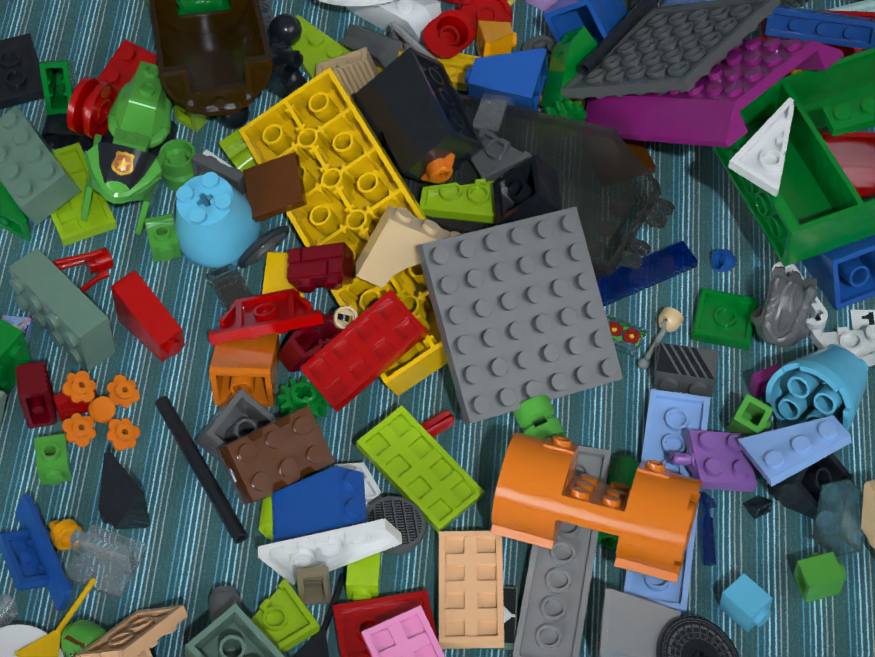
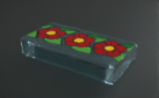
M606 314L615 350L635 357L646 336V329Z

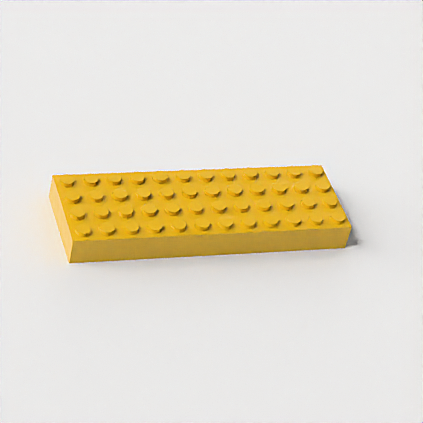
M329 67L238 131L258 165L293 152L299 156L307 205L288 211L286 214L305 247L345 242L353 251V283L342 285V288L338 290H331L340 307L350 306L354 308L359 317L391 289L429 332L428 335L380 375L385 385L397 396H400L448 363L422 266L418 264L400 271L382 288L356 277V261L388 205L395 208H404L410 211L413 216L422 220L427 219L343 82Z

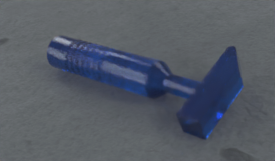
M699 492V502L703 504V517L701 518L704 565L713 566L716 565L714 523L709 509L715 508L717 505L711 496L705 492Z

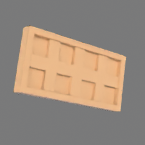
M439 531V644L441 649L504 648L502 536L490 533L491 531Z

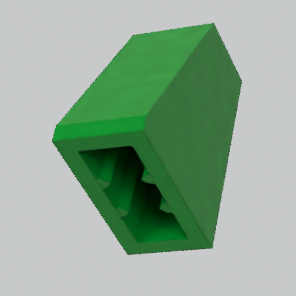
M56 60L39 62L47 115L67 113L70 98L77 86L74 61Z

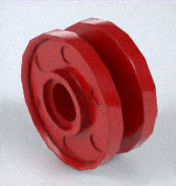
M84 77L80 80L72 93L68 105L67 124L69 130L76 134L85 133L88 138L94 139L95 134L103 136L108 130L107 114L117 96L116 87L109 82L100 83L93 77Z

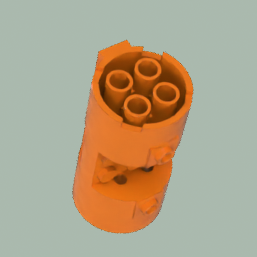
M518 432L513 435L502 464L495 491L490 533L552 549L556 544L563 522L619 536L614 566L677 583L685 557L684 553L692 532L700 499L699 491L702 488L703 480L673 473L672 470L665 468L666 465L664 463L647 460L646 463L641 462L639 464L631 490H629L628 485L620 482H611V485L598 482L599 478L593 475L580 474V477L575 476L579 446L572 444V440L569 438L553 436V439L548 438L545 440Z

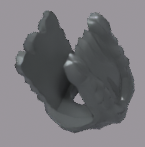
M775 266L764 304L759 306L751 315L750 320L756 327L757 335L768 344H776L780 347L795 346L799 341L808 337L809 329L806 321L810 314L811 304L817 296V278L809 276L802 280L798 271H792L788 276L786 275L785 267Z

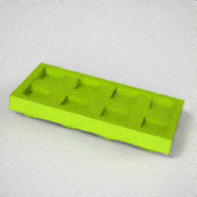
M80 143L54 150V154L81 190L50 215L63 247L116 229V220L106 199L94 189L92 190L87 222L81 221V206L88 167Z
M402 405L356 441L357 449L405 499L414 502L422 511L425 520L438 534L439 531H443L484 497L485 491Z

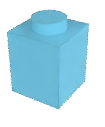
M743 573L722 592L719 608L748 633L755 625L761 627L769 619L773 598Z

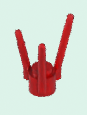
M106 247L53 261L59 270L85 264L90 274H97L79 288L83 293L100 280L110 277L108 270L114 268L112 257Z

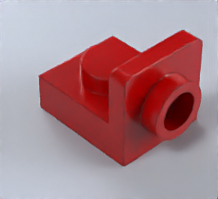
M63 392L52 396L61 422L71 418L74 413L81 415L89 412L90 402L85 403L81 400L79 403H74L71 400V396H66Z

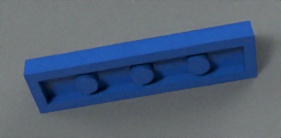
M779 5L773 10V14L766 19L764 35L814 40L825 44L868 50L875 47V18Z

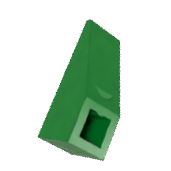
M585 26L566 32L553 48L542 100L543 107L553 105L556 101L565 102L567 100L564 99L560 89L580 72L579 64L598 45Z

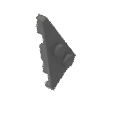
M478 124L474 126L484 148L472 157L470 162L481 179L485 178L486 182L499 179L500 176H504L531 158L529 152L524 151L522 153L511 147L509 141L496 137L494 133Z

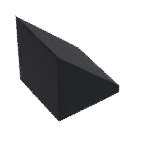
M758 495L744 502L743 505L755 520L771 512L773 501Z

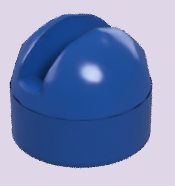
M716 249L711 258L712 268L718 272L731 271L737 262L733 252L727 249Z

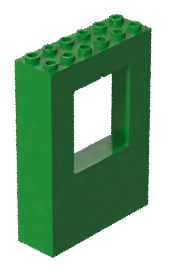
M875 47L841 58L827 70H805L781 78L739 111L748 131L745 135L728 148L711 146L783 267L875 235V197L865 201L861 199L819 131L828 129L821 115L822 108L875 95ZM790 97L794 100V111L778 195L774 197L728 167L732 157Z

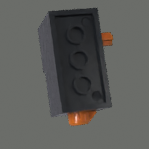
M410 47L354 94L362 115L377 139L385 142L387 149L393 154L397 162L396 168L398 172L404 177H410L430 186L439 185L447 181L461 167L460 165L464 161H469L484 148L443 64Z

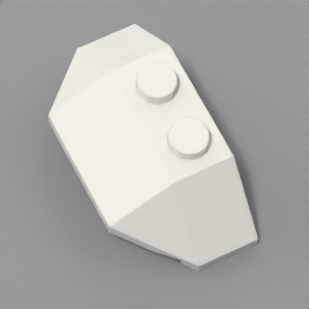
M395 0L378 5L346 6V10L390 34L391 22L395 21L422 46H426L422 36L423 29L429 22L441 14L440 2L437 0Z

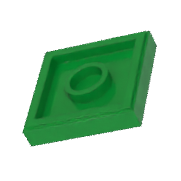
M701 288L691 340L749 351L754 327L750 319L752 313L757 309L759 299Z

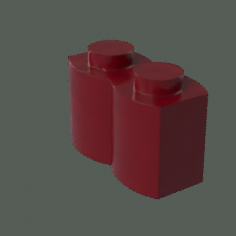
M333 314L323 315L324 324L304 327L291 335L277 355L289 372L300 371V367L343 331V329L338 328L334 324Z

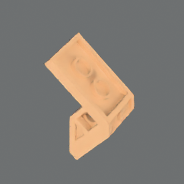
M184 605L137 610L79 652L75 657H153L150 649L158 644V639L163 635L176 631L178 629L177 625L188 617Z

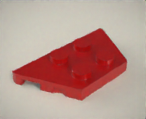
M292 288L236 299L230 306V310L219 319L221 327L217 331L210 330L208 337L211 345L242 339L252 340L263 335L273 333L284 334L290 330L324 324L321 310H313L311 302L301 297L300 293Z

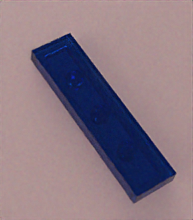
M681 241L596 277L603 306L605 307L697 267L698 260L684 241Z

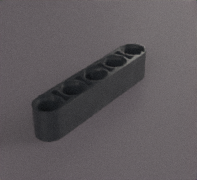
M67 113L46 116L41 136L50 148L60 149L78 142L83 151H88L93 147L94 139L88 138L85 133L76 134L69 130ZM171 121L170 133L162 144L149 148V154L158 156L161 147L166 142L177 138L178 126L173 121ZM109 129L102 136L101 142H113L114 137L109 132Z

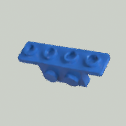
M23 494L15 511L22 530L0 533V551L17 591L47 587L57 611L64 610L73 593L72 583L65 576L59 554L55 553L51 544L50 533L44 528L40 519L38 506L33 503L30 494Z

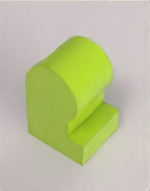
M238 130L219 142V145L235 168L239 169L243 174V170L258 165Z

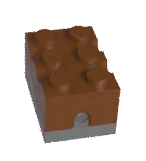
M309 406L294 410L216 448L241 504L254 503L335 462Z

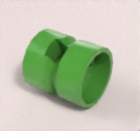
M174 139L166 142L160 149V151L167 152L162 173L163 180L167 188L177 191L178 188L195 177L191 161L192 157L196 154L195 147L183 139Z
M547 395L530 398L520 404L519 410L513 411L518 426L521 429H525L523 434L545 440L548 438L553 439V436L565 437L566 435L560 420L553 417L555 409Z

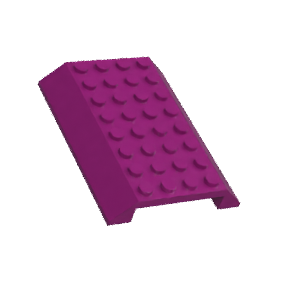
M759 37L742 39L743 42L740 45L732 48L724 60L717 62L711 68V72L701 77L695 83V87L687 92L681 93L679 90L669 91L664 94L651 92L641 96L627 94L622 97L611 95L600 99L589 97L586 108L587 117L584 119L586 124L582 126L583 136L728 148L748 132L739 111L793 69L827 70L842 58L844 54L842 50L814 40H800L799 38L780 40V38L760 39Z

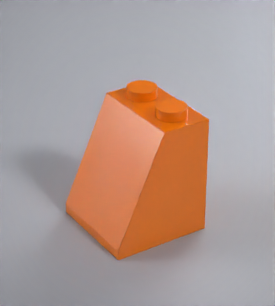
M273 333L263 335L257 339H242L215 345L209 369L215 405H223L230 395L239 389H243L261 406L274 407L279 358L277 355L281 349L279 334Z

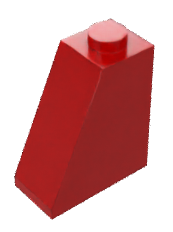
M135 270L111 286L118 321L161 362H164L170 356L177 355L185 346L182 328Z

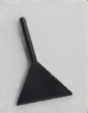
M345 574L340 575L321 630L293 657H329L326 633L333 616L332 605H337L346 580Z

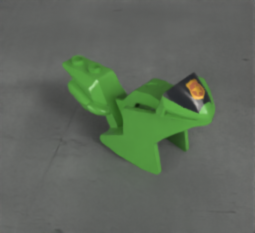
M140 61L130 83L124 84L119 90L107 114L108 129L114 137L113 142H101L102 135L95 134L93 147L86 152L84 159L88 167V174L81 206V221L87 222L92 190L94 189L113 204L143 200L135 234L141 235L146 227L144 219L150 218L155 205L167 152L160 151L156 158V156L149 154L148 151L149 148L162 144L170 133L172 111L171 97L162 85L159 68L155 64Z

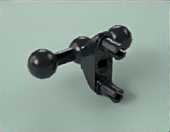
M287 13L277 15L270 22L268 29L271 38L269 47L273 67L267 88L283 99L307 83L298 69L303 63V55L298 50H286L283 48L294 46L300 40L302 34L300 21L295 16ZM247 106L237 112L216 117L222 126L233 130L241 128L248 122L250 110Z

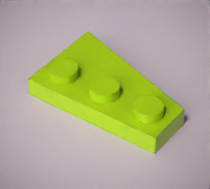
M299 15L295 16L301 23L302 34L300 40L294 46L288 47V49L300 51V54L303 55L302 69L311 79L316 77V64L350 53L349 50Z
M483 178L476 179L473 184L459 185L455 182L423 187L419 206L427 217L497 224L492 185L496 180L486 182V179Z
M286 578L278 585L276 592L269 599L266 598L259 606V611L251 618L253 623L282 654L320 631V625Z

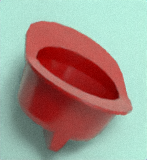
M454 9L441 13L429 22L423 29L422 36L424 44L434 55L441 58H452L472 43L475 39L476 29L474 22L467 14Z

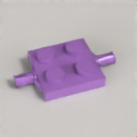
M689 430L685 435L687 453H670L669 461H671V465H687L694 478L703 480L701 489L753 492L757 487L754 470H757V468L740 449L737 440L746 437L745 434Z

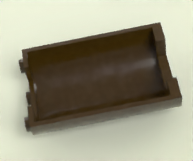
M149 0L160 79L165 91L174 101H178L186 106V110L197 114L220 116L244 109L254 102V98L261 90H265L272 74L273 62L259 0H230L231 9L186 15H178L176 0Z

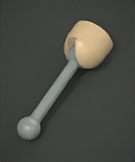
M671 307L663 308L658 318V325L661 330L644 358L638 360V367L640 369H647L649 367V360L665 333L674 332L681 326L684 317L678 310Z

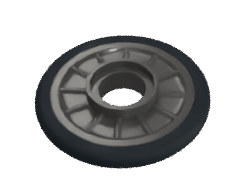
M286 225L279 226L257 239L239 258L238 266L246 268L265 258L267 252H273L288 235L289 227Z

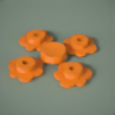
M83 370L78 371L76 374L69 373L66 376L67 382L62 386V392L66 396H71V400L74 403H79L81 400L85 403L90 402V416L82 417L79 413H74L71 419H65L61 425L62 430L67 433L65 439L70 443L75 442L78 447H86L90 439L96 436V431L93 429L95 420L99 423L109 422V431L106 434V438L112 442L114 449L123 451L127 447L134 448L137 443L136 439L140 436L139 428L131 425V421L128 418H123L120 421L119 419H113L116 411L115 406L121 405L122 408L126 409L131 406V403H136L140 399V393L135 389L136 382L131 379L127 381V378L123 375H116L113 381L106 386V390L110 393L108 397L100 396L94 399L93 390L96 388V383L90 380V375Z

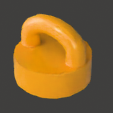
M73 519L63 521L52 520L49 522L51 542L58 550L65 551L71 549L80 542L83 531Z

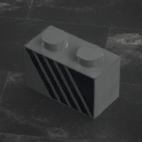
M660 342L653 388L669 392L676 391L712 397L719 351Z

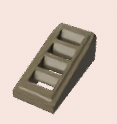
M328 566L296 569L298 595L305 605L330 604L331 586Z

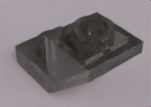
M232 263L205 274L208 284L216 291L225 313L230 310V306L236 299L252 296L238 268Z

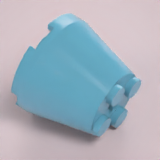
M207 172L204 175L196 176L178 188L176 192L175 230L180 250L185 258L195 266L200 265L216 268L217 270H224L238 265L239 258L258 239L261 230V221L255 222L252 219V210L248 198L214 172Z
M829 344L825 348L783 365L772 375L766 387V402L770 403L774 409L773 412L778 419L776 422L777 426L784 428L834 415L848 431L852 426L867 386L868 365L851 351L837 344Z

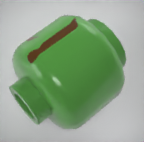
M85 619L71 623L64 629L61 635L62 652L66 657H75L79 652L107 633V631Z

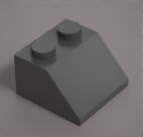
M239 389L226 399L195 439V442L217 461L221 462L216 448L277 418L243 389Z

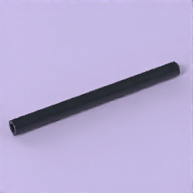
M641 0L579 64V71L584 75L590 74L659 0Z
M167 396L160 397L156 400L155 406L228 533L236 544L245 541L248 537L246 530Z

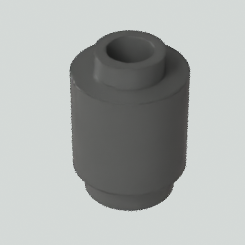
M220 586L212 590V596L209 598L210 624L235 603L241 608V597L237 594L236 588Z

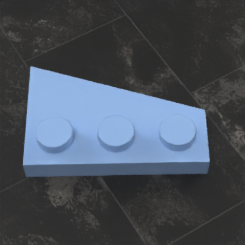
M834 415L737 439L740 449L771 487L852 443L850 433Z

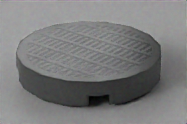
M387 496L377 499L370 504L366 511L367 522L385 518L401 532L402 544L382 551L385 554L402 555L410 553L424 537L426 520L422 511L412 501L403 497Z

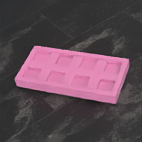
M421 605L361 632L371 657H445Z

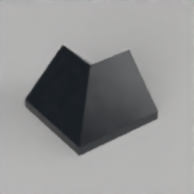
M110 450L104 453L98 506L102 523L111 524L115 529L147 528L151 524L144 493Z

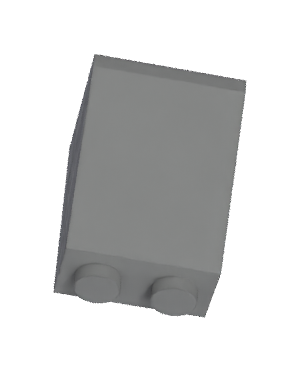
M605 588L598 657H657L656 649L661 632L672 621L680 618L681 612L614 589Z

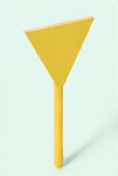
M91 578L56 630L14 654L18 657H59L61 633L96 583V579Z

